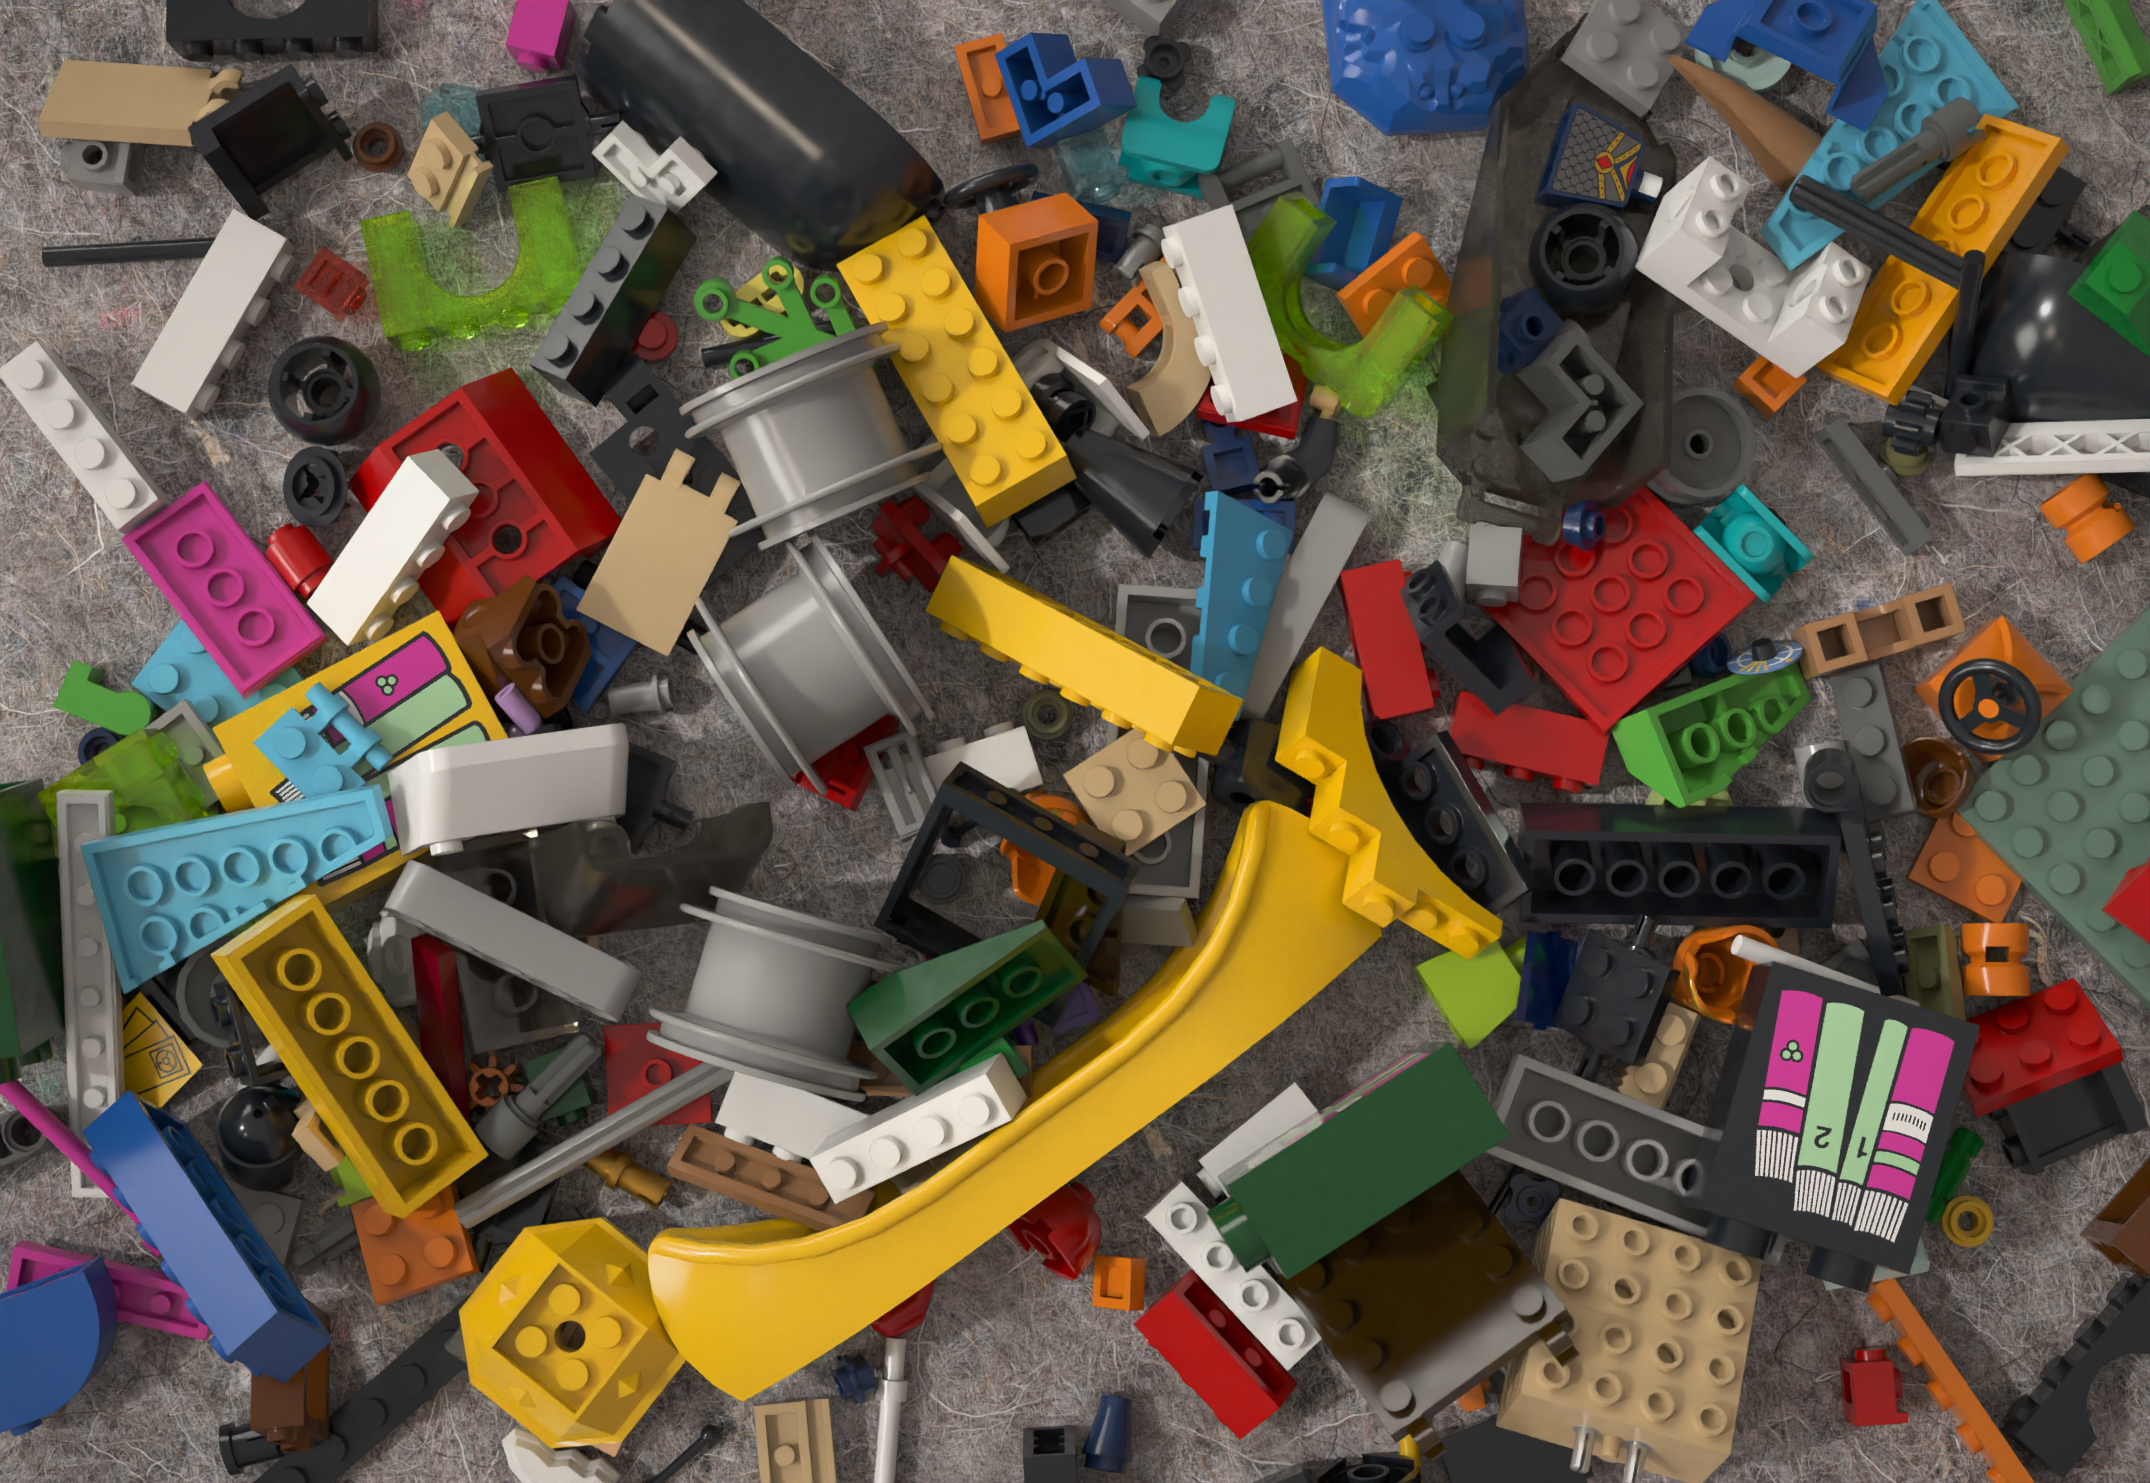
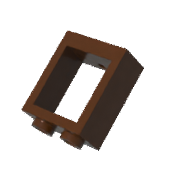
M2150 1156L2080 1233L2117 1269L2149 1277Z
M305 1298L330 1334V1316ZM330 1343L286 1383L280 1382L266 1374L258 1377L251 1372L250 1429L267 1438V1443L280 1444L281 1451H309L313 1449V1442L329 1441Z

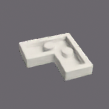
M623 120L591 152L634 195L666 206L674 214L687 204L718 173L705 160L702 153L690 146L681 136L659 156L648 145L646 139L638 132L633 131Z

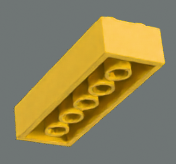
M925 215L836 264L869 325L883 321L886 322L889 330L880 335L883 344L887 345L894 342L901 344L900 351L890 356L889 359L936 441L943 443L942 451L987 529L1076 479L1064 449Z
M951 555L925 610L943 620L939 629L963 641L970 639L980 644L979 651L998 661L1007 663L1009 660L1021 666L1019 672L1024 676L1044 685H1047L1049 682L1062 688L1059 694L1084 707H1088L1090 704L1102 710L1101 717L1127 730H1130V727L1145 733L1144 741L1169 753H1172L1174 750L1193 759L1197 751L1217 756L1243 702L1242 698L1009 575L1001 574L998 570Z
M298 894L211 954L221 972L385 1213L402 1219L488 1156V1153L316 895Z

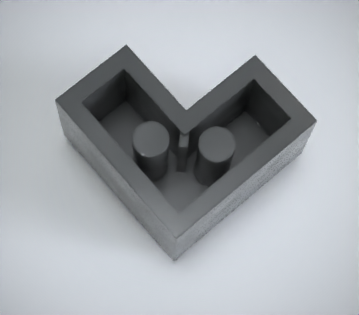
M1577 329L1554 337L1531 365L1523 367L1517 373V376L1550 411L1519 447L1552 483L1581 476L1644 403Z

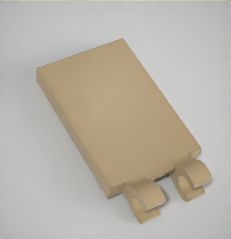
M64 59L37 120L41 137L192 147L194 139L188 127L244 93L233 92L228 89H238L240 87L243 72L238 69L227 68L214 77L213 69Z
M677 448L661 480L648 474L645 475L576 609L669 657L696 605V598L700 597L730 539L727 535L728 531L736 527L738 523L737 520L725 513L741 484L740 481L722 472L710 497L684 485L683 483L695 458Z

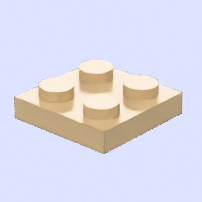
M1136 729L1127 732L1063 774V778L1096 828L1125 842V855L1131 856L1207 805L1174 754L1144 741L1145 733Z

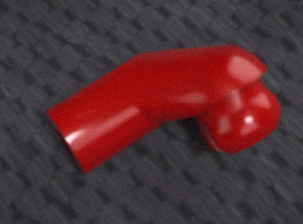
M936 1279L872 1322L870 1325L873 1330L880 1332L884 1337L896 1338L922 1324L926 1317Z

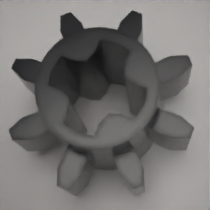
M1908 390L1905 401H1900L1898 406L1889 403L1883 421L1882 435L1893 438L1891 447H1894L1895 452L1918 457L1921 445L1931 448L1936 446L1940 437L1938 420L1943 410L1934 408L1935 400L1932 399L1933 395Z

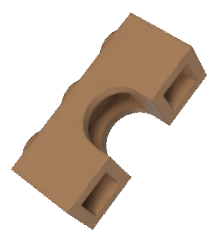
M1950 582L1908 594L1872 608L1857 612L1850 611L1805 624L1790 633L1793 641L1799 643L1803 648L1799 662L1806 681L1950 639L1966 632V628Z

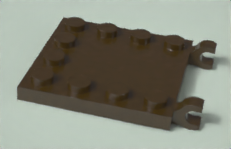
M1459 1169L1287 1280L1282 1274L1278 1276L1393 1440L1397 1443L1410 1434L1430 1463L1448 1450L1427 1421L1532 1344L1541 1339L1561 1367H1564L1580 1355L1573 1346L1574 1343L1560 1326L1561 1323L1571 1317L1567 1308Z

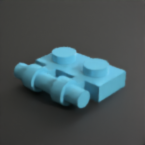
M321 682L316 683L305 694V697L318 709L314 716L306 721L295 708L291 707L253 742L306 798L364 787L367 785L366 781L354 770L364 758L378 772L385 768L394 758L380 744L383 738L372 727L366 729L347 710L350 704L339 693L333 695ZM331 725L351 744L341 755L321 736Z

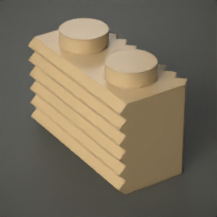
M1669 1002L1643 1067L1632 1066L1620 1060L1622 1065L1616 1067L1618 1074L1612 1076L1615 1084L1608 1086L1609 1089L1658 1109L1665 1110L1701 1015Z

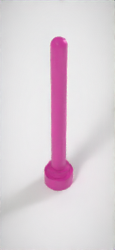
M18 1080L0 1084V1094L129 1217L139 1224L140 1221L135 1213L128 1211L115 1198L112 1189L116 1187V1184L112 1178L102 1173L91 1161L89 1153L92 1150ZM142 1239L141 1243L155 1256L161 1254L159 1250L152 1248Z

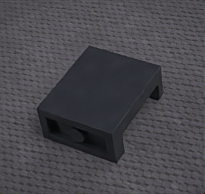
M292 63L188 127L203 158L248 217L255 221L270 212L261 196L263 192L335 148L345 162L354 157L345 142L346 139L353 136L336 110L329 114L326 113L322 106L329 103L316 80L313 76L303 80Z
M1438 560L1434 561L1426 569H1420L1415 572L1399 591L1420 642L1496 716L1537 684L1520 647L1505 629L1496 625L1479 640H1476L1458 622L1464 617L1466 611L1446 568Z
M2120 1062L1987 1114L1992 1121L1997 1120L2005 1136V1139L2001 1141V1147L2012 1168H2019L2022 1174L2034 1176L2044 1172L2045 1166L2118 1134L2131 1135L2149 1127Z
M1498 1413L1456 1430L1447 1427L1435 1432L1448 1450L1440 1456L1450 1483H1587L1586 1479L1594 1477L1591 1465L1587 1473H1579V1469L1575 1472L1570 1468L1573 1454L1572 1448L1496 1426Z

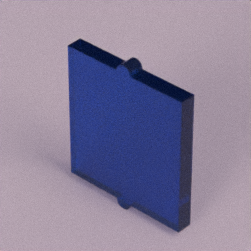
M1549 930L1547 934L1528 931L1515 1015L1516 1021L1531 1023L1535 1030L1545 1031L1547 1027L1561 1029L1554 1025V1017L1576 963L1578 941L1562 938L1558 931Z

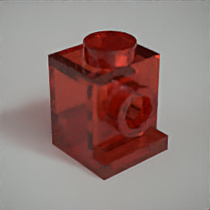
M323 246L294 288L309 302L341 323L347 314L353 315L361 307L367 296L365 288L369 281L364 273Z

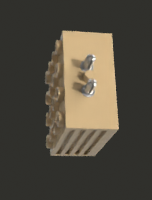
M1559 1198L1534 1236L1529 1261L1567 1308L1571 1317L1561 1323L1560 1326L1574 1343L1573 1346L1580 1355L1564 1367H1561L1543 1341L1539 1339L1508 1362L1496 1426L1572 1448L1573 1454L1570 1468L1575 1472L1579 1469V1473H1587L1590 1467L1591 1456L1595 1455L1606 1462L1625 1464L1622 1483H1642L1644 1470L1686 1483H1703L1731 1453L1762 1260L1703 1242V1240Z

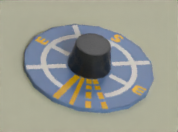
M1761 638L1753 641L1750 646L1734 653L1731 656V660L1727 662V667L1731 672L1737 674L1754 675L1782 669L1797 661L1802 656L1803 648L1799 643L1791 640L1772 641L1770 638Z

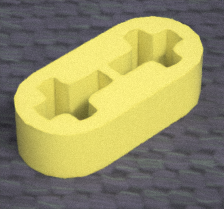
M774 265L769 269L772 279L780 277L783 281L787 279V271L784 267ZM794 267L793 278L804 299L806 294L805 281L800 271ZM762 272L735 292L739 299L755 305L759 303L763 308L787 316L778 294L766 302L765 298L774 290L764 283ZM728 317L720 321L726 334L736 341L761 336L766 332L752 326L746 329L742 324L733 327L730 324L734 322V319Z

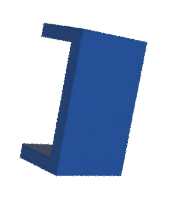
M1358 176L1327 179L1300 274L1339 292L1388 252L1403 198Z

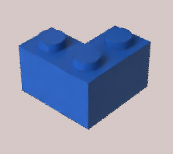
M1031 32L995 54L1027 148H1064L1137 107L1121 59L1083 58L1077 62L1067 34Z

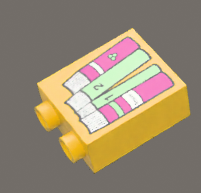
M439 610L212 728L225 754L204 764L203 769L227 813L306 798L253 742L291 707L295 708L306 721L314 716L318 709L305 697V694L318 682H321L333 695L339 693L350 704L347 710L366 729L372 727L383 738L380 744L394 757L379 772L365 758L354 768L366 781V786L380 783L393 835L292 896L277 903L278 907H281L298 894L316 895L330 915L399 878L408 860L426 864L439 857L431 856L430 847L423 848L412 855L401 856L387 774L416 754L424 751L508 738ZM333 725L321 734L339 755L344 753L351 745Z

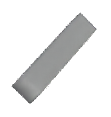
M1328 491L1324 494L1280 577L1239 720L1236 721L1238 723L1248 719H1263L1371 516L1370 513Z
M408 860L384 906V909L394 916L613 1022L620 1021L642 976L638 970L417 861Z

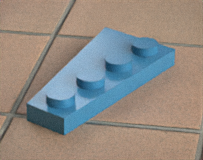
M1212 491L1205 493L1204 511L1210 512L1208 535L1202 536L1200 557L1206 558L1204 587L1197 588L1195 608L1200 610L1201 622L1199 635L1193 636L1190 672L1243 699L1242 705L1234 721H1238L1294 532L1224 493Z

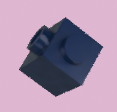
M1531 286L1504 298L1471 339L1483 351L1486 361L1505 375L1531 365L1565 323Z

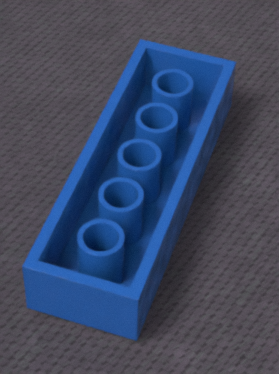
M128 1090L82 1131L93 1149L89 1153L91 1161L102 1173L111 1177L116 1184V1187L112 1189L115 1198L124 1208L135 1213L140 1221L136 1226L139 1235L152 1248L159 1250L165 1259L160 1263L163 1272L172 1282L183 1287L189 1296L185 1301L187 1309L199 1322L208 1325L214 1335L210 1339V1343L222 1359L230 1364L238 1361L258 1377L266 1374L280 1382L286 1383L333 1340L185 1121L133 1091Z

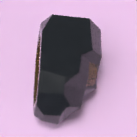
M1070 481L1012 514L1011 517L1036 549L1075 523L1092 509L1094 505Z

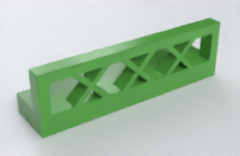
M2063 0L2109 95L2150 77V47L2127 0Z

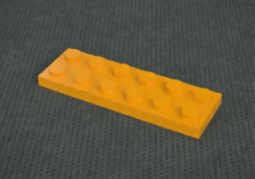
M1986 113L1975 127V129L1985 130L1987 132L1986 138L1952 161L1908 227L1962 257L1969 250L1982 251L1986 256L1983 278L2070 150L2062 138ZM1890 254L1862 295L1846 342L1818 362L1815 367L1829 378L1894 406H1898L1955 321L1959 290Z

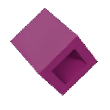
M517 0L505 45L513 59L517 60L518 66L537 73H545L547 68L562 71L577 16L570 0Z

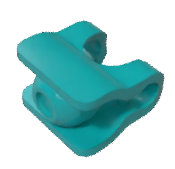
M1143 75L1140 76L1133 95L1137 107L1129 111L1121 137L1122 150L1118 162V174L1126 181L1204 199L1197 183V176L1200 174L1218 173L1220 170L1234 114L1235 98L1215 94L1211 98L1210 105L1202 117L1192 122H1178L1169 118L1160 106L1161 80Z
M1744 484L1739 485L1693 530L1765 604L1773 598V595L1782 587L1781 584L1792 573L1798 572L1815 558L1811 551Z

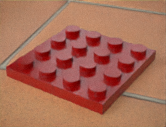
M1614 456L1523 536L1518 602L1507 601V604L1502 607H1487L1477 604L1476 599L1470 600L1495 625L1506 630L1529 660L1605 737L1612 731L1619 720L1628 717L1755 604L1757 595ZM1584 499L1595 500L1600 511H1603L1606 516L1605 535L1590 551L1579 550L1576 545L1568 544L1563 534V520L1568 506L1579 504Z

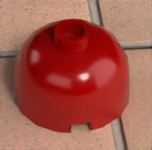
M1075 1181L1070 1186L1064 1184L1006 1227L1008 1232L1027 1252H1029L1030 1246H1032L1046 1257L1041 1263L1045 1268L1059 1277L1070 1281L1075 1280L1091 1263L1099 1250L1102 1239L1100 1218L1093 1208L1096 1204V1199L1086 1187Z

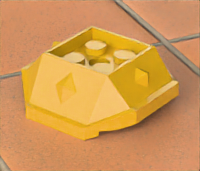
M604 1216L525 1227L459 1310L470 1383L550 1448L623 1442L687 1361L680 1355L664 1329L655 1306L649 1278L648 1251ZM565 1321H575L584 1328L586 1338L581 1348H571L563 1342L561 1328Z

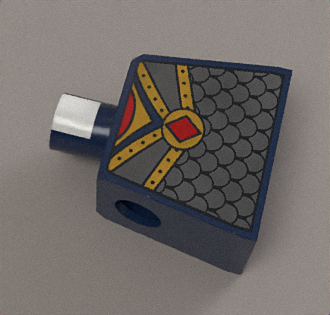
M1575 102L1560 116L1533 203L1559 209L1573 203L1591 202L1604 205L1619 213L1625 208L1629 197L1652 205L1660 192L1663 176L1639 168L1645 148V142L1642 138L1585 105Z

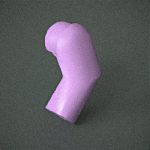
M514 683L505 686L495 696L494 700L515 723V725L508 729V738L525 736L543 726L539 711Z

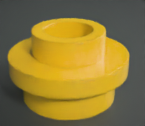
M1960 1195L1946 1203L1947 1209L1940 1219V1224L1944 1235L1952 1243L1963 1247H1974L1987 1240L1992 1232L1994 1220L1991 1209L1983 1200L1971 1195ZM1964 1211L1970 1212L1973 1216V1224L1968 1230H1962L1958 1225V1217Z

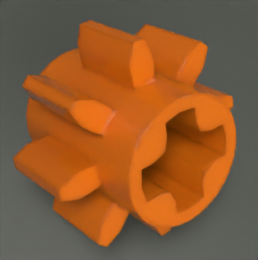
M499 1055L490 1056L489 1068H483L477 1062L469 1063L470 1070L474 1073L470 1082H467V1088L473 1098L469 1101V1110L482 1105L486 1106L487 1112L504 1094L515 1095L516 1092H521L526 1085L517 1084L514 1077L520 1065L512 1064L506 1069L501 1068ZM486 1077H501L502 1082L498 1086L499 1092L502 1094L500 1097H486L484 1092L489 1086L485 1080Z

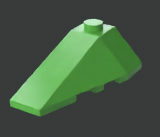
M1795 661L1782 669L1754 675L1735 674L1619 720L1612 729V733L1628 772L1672 804L1682 808L1723 791L1733 781L1731 779L1732 776L1743 765L1750 763L1759 754L1758 750L1772 735L1779 733L1811 700V697Z

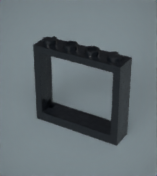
M960 761L942 782L874 926L896 938V942L908 945L931 959L984 941L911 899L955 810L1106 896L1075 956V959L1087 972L1143 864ZM1081 982L1039 1010L1032 1017L1053 1029L1072 1001Z

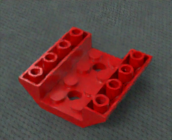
M512 367L459 387L377 445L349 480L355 485L350 490L365 511L369 513L408 456L436 449L441 451L447 446H458L462 449L463 462L458 470L480 492L469 506L471 514L467 521L457 530L451 532L443 543L445 547L443 555L436 563L426 568L417 580L420 588L435 609L439 610L452 633L465 608L471 602L500 596L525 574L539 584L580 554L589 559L611 543L622 522L619 515ZM507 527L517 528L522 534L521 546L512 554L498 552L495 544L498 533Z

